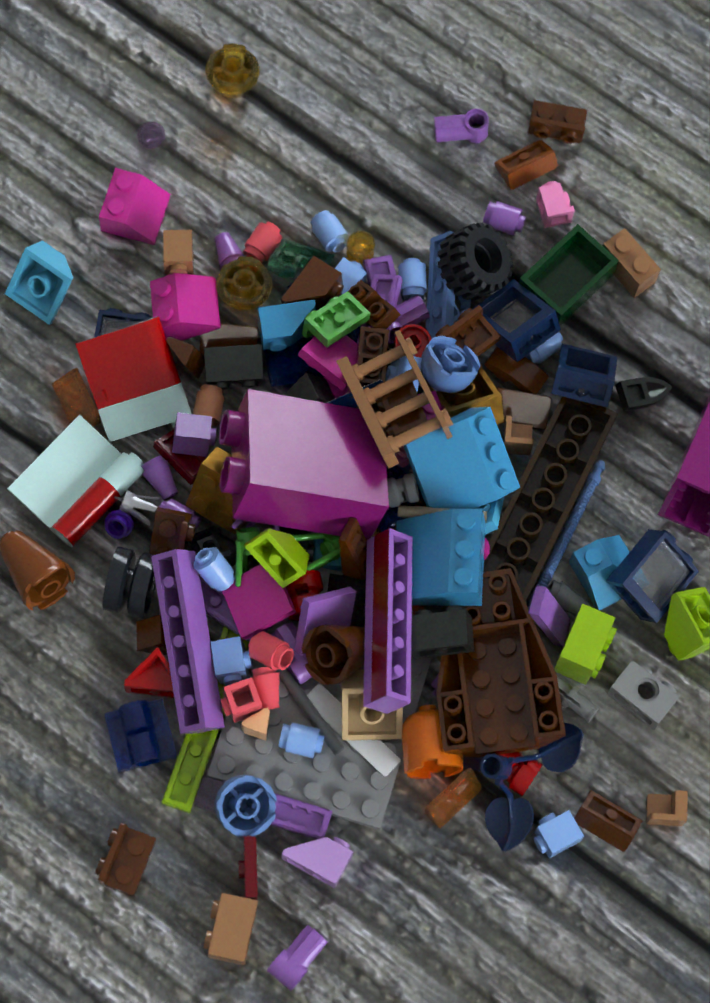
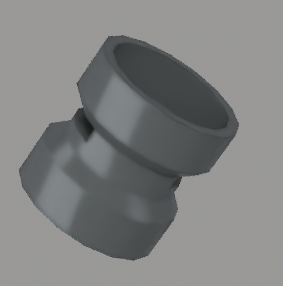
M414 473L404 474L400 479L387 478L390 508L398 507L402 502L406 501L410 503L420 501Z

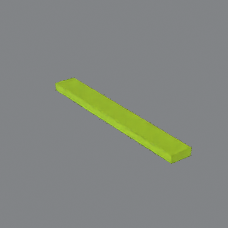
M224 626L219 640L238 637V635ZM242 639L245 649L248 651L249 642ZM217 679L220 699L225 698L223 687L226 685L220 684ZM220 729L203 733L185 734L161 802L162 805L191 813Z

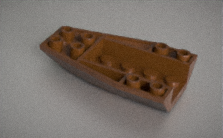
M511 568L483 572L482 606H459L466 609L472 616L474 652L441 656L436 691L444 753L476 758L485 757L488 754L499 755L535 750L566 736L557 675L535 623L528 613L529 609Z

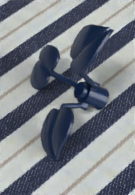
M564 722L566 736L536 749L539 752L537 754L509 758L497 754H488L485 757L478 758L463 756V768L469 771L481 770L485 777L495 779V785L499 786L507 795V798L499 797L494 799L488 805L485 812L486 827L502 851H509L518 846L529 834L534 821L533 808L530 802L524 798L513 799V793L503 783V780L508 778L512 772V764L542 758L544 767L550 771L565 772L577 762L581 751L583 732L579 727Z

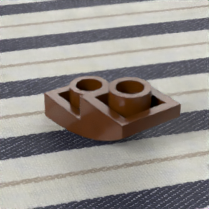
M361 279L348 291L371 313L369 321L366 322L371 328L387 329L401 315L395 307L381 298L372 287Z
M360 327L356 361L358 366L387 352L389 330ZM387 365L365 375V379L360 381V383L371 384L378 380L385 382Z
M497 346L484 363L503 383L510 380L522 392L537 394L549 377L526 357L516 362Z

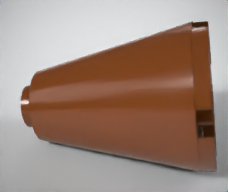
M10 531L1 538V556L24 605L29 610H33V607L36 606L40 610L46 609L64 597L68 592L65 589L69 581L73 584L75 580V572L70 565L22 531Z

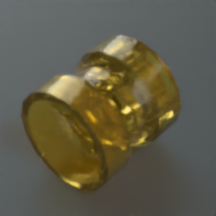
M357 231L351 234L347 240V260L350 262L356 261L363 266L364 260L374 258L375 240L373 236L365 231Z

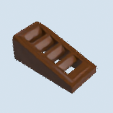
M351 517L348 519L339 538L342 573L348 577L364 580L366 578L367 540L357 519Z

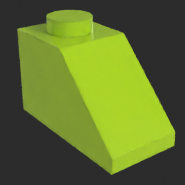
M268 528L244 545L282 588L306 574L310 555L289 533Z

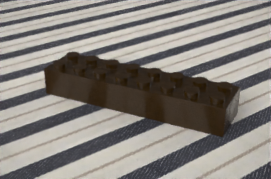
M561 397L519 481L521 488L514 491L499 521L498 529L494 531L489 541L490 553L484 560L483 572L511 568L525 602H527L616 420L618 413L606 407Z

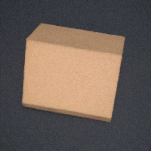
M265 707L243 720L241 723L242 731L245 734L266 741L270 721L269 709Z

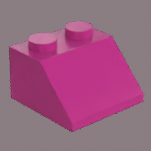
M115 168L99 214L101 231L155 245L170 200V194L141 174Z
M173 273L150 281L153 318L159 316L166 338L173 337L183 341L221 328L217 285L214 277Z

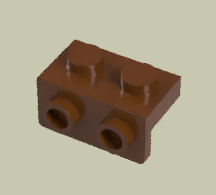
M480 305L473 310L468 308L458 317L456 323L452 326L445 325L435 335L436 337L446 336L456 339L455 345L462 349L465 345L468 346L477 357L500 341L501 338L483 316V308Z

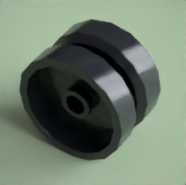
M120 546L116 548L105 583L103 610L118 613L124 608L127 601L129 616L141 619L146 618L156 590L151 558L154 554L143 553L135 566L136 556L133 549Z

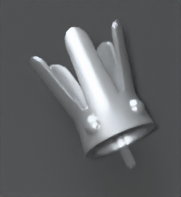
M126 490L123 499L117 496L114 497L122 501L119 508L120 511L134 516L147 525H150L149 519L137 512L133 507L156 511L157 507L155 504L140 498L160 499L158 497L136 495L129 490Z

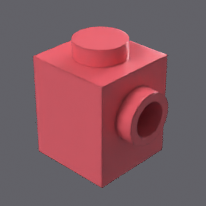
M252 677L223 687L225 698L220 699L225 716L231 715L234 723L262 710V703Z

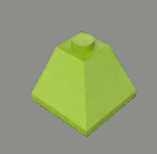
M706 587L679 591L671 595L664 636L668 642L670 652L676 656L678 661L692 658L710 649V595Z

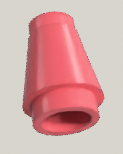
M268 666L252 669V678L262 703V709L265 707L269 710L280 708V673Z

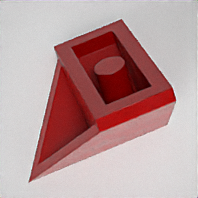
M158 647L125 679L124 688L126 693L174 698L169 663Z

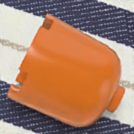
M420 706L419 711L408 716L402 726L403 768L405 774H407L408 778L431 779V773L444 771V777H448L462 772L463 756L448 754L443 751L437 706Z

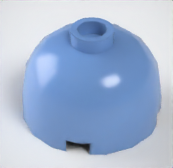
M433 337L421 356V372L425 380L434 390L447 393L464 390L475 379L480 369V362L476 354L466 345L463 349L455 345L457 340L451 337Z
M251 775L234 776L225 781L217 791L214 801L215 814L221 825L232 834L237 836H257L267 830L274 821L276 815L275 802L277 803L276 795L271 786L259 777Z

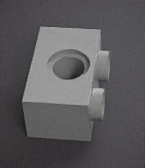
M632 660L610 687L607 694L648 727L655 730L677 702L679 696L675 694L676 690L666 681L660 682L652 676V671L645 664L640 662L637 664ZM645 687L649 689L652 698H642L638 693V688Z

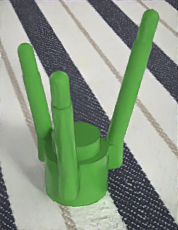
M246 527L236 530V587L241 586L242 573L249 571L248 555L251 554L244 545L260 534L258 527Z
M323 533L292 535L297 541L323 539V542L320 543V551L323 557L307 566L308 571L318 570L341 557L340 536Z

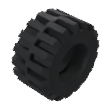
M473 223L448 235L441 242V249L438 250L437 255L440 258L438 268H441L442 273L440 275L442 279L446 280V286L449 289L452 288L455 295H462V298L465 300H477L502 289V287L508 284V279L511 278L513 273L510 269L513 267V261L510 258L512 253L507 248V241L501 238V233L498 230L493 231L492 226L484 225V223Z

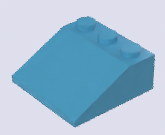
M472 407L452 417L453 425L449 426L453 437L447 439L441 427L404 445L427 507L475 509L521 488L491 407Z
M448 509L397 520L396 531L413 537L412 605L482 606L486 529L482 509Z

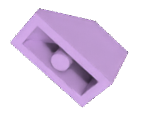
M328 837L284 849L281 859L335 889L352 858L353 851L349 850L350 845L340 838L334 837L331 840Z

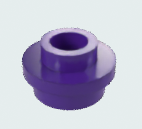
M111 511L105 518V530L113 538L121 539L127 537L134 528L132 518L124 511Z

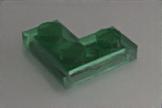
M282 238L269 259L267 271L274 272L275 275L281 278L290 277L294 279L299 268H305L313 256L332 267L335 254Z

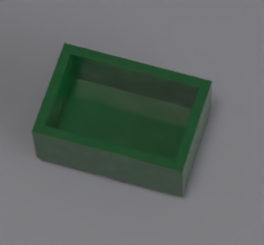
M577 224L520 278L519 283L556 311L559 325L561 326L615 274L619 260Z

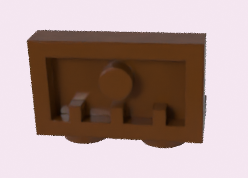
M534 100L527 134H532L541 139H559L568 144L581 143L585 131L587 109Z
M413 382L376 399V403L381 413L418 396ZM423 407L388 423L386 429L389 436L395 437L428 421Z
M158 507L155 514L149 553L156 555L174 549L187 550L188 541L192 542L195 534L196 525L191 524L193 514Z
M122 822L118 829L113 828L107 845L111 847L107 858L101 857L95 874L99 875V883L134 897L157 839L128 828L127 824Z

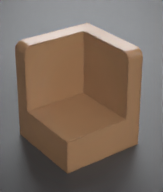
M506 415L502 439L508 454L530 456L534 441L532 439L533 425L512 423V416Z
M675 790L672 795L648 794L646 824L683 826L687 822L688 791Z

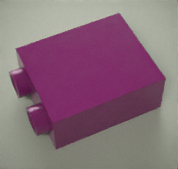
M248 389L238 411L226 410L224 412L220 425L219 442L221 445L231 446L232 457L227 456L224 460L220 475L221 492L232 494L233 519L341 536L348 519L353 517L357 519L366 540L372 537L389 508L386 463L360 409Z

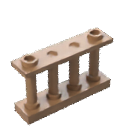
M400 330L395 332L400 343L399 346L359 366L357 363L351 365L347 356L336 361L388 468L399 464L395 453L400 451V447L442 427L447 439L453 437L449 429L453 422L446 408L440 411L413 357L418 352L411 338L404 339ZM404 356L407 357L412 369L372 389H369V387L363 389L360 381L365 379V375ZM418 379L424 393L383 413L381 411L374 412L371 405L376 403V399ZM430 403L436 417L395 437L392 435L386 437L383 429L388 427V423Z

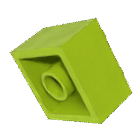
M582 603L555 665V672L584 685L587 684L590 677L595 679L606 657L601 652H607L617 631V628L612 627L616 617Z

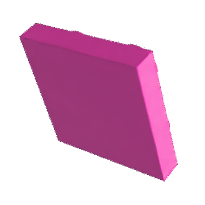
M346 335L326 348L314 336L300 350L298 356L308 366L316 369L326 377L332 385L337 386L343 391L348 384L336 361L347 356L351 365L356 364L358 344Z
M261 564L242 574L240 587H236L234 581L228 589L222 591L239 634L244 640L296 613L286 587L282 588Z

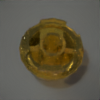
M236 43L224 44L223 48L211 54L205 68L206 78L211 86L223 97L230 99L246 95L257 83L260 75L259 62L256 57L246 50L244 45Z
M240 256L237 260L223 266L217 277L216 289L220 298L228 306L241 312H249L258 308L268 299L272 291V278L269 270L259 260Z

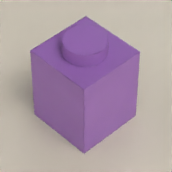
M177 412L172 453L207 457L209 445L214 446L216 439V429L211 428L212 416Z

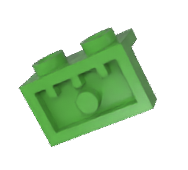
M347 291L339 297L335 296L319 310H313L308 313L304 319L302 335L306 339L314 335L327 348L369 321L371 313Z

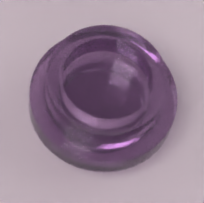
M150 121L143 123L139 127L137 138L144 147L154 149L163 143L165 131L159 123Z

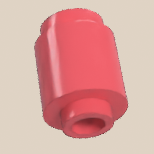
M267 221L266 224L260 222L244 244L246 248L243 254L254 263L261 265L263 261H267L281 242L282 236L279 234L281 230L271 222Z
M265 631L254 635L248 644L249 656L273 670H285L289 667L294 657V650L290 648L287 642Z

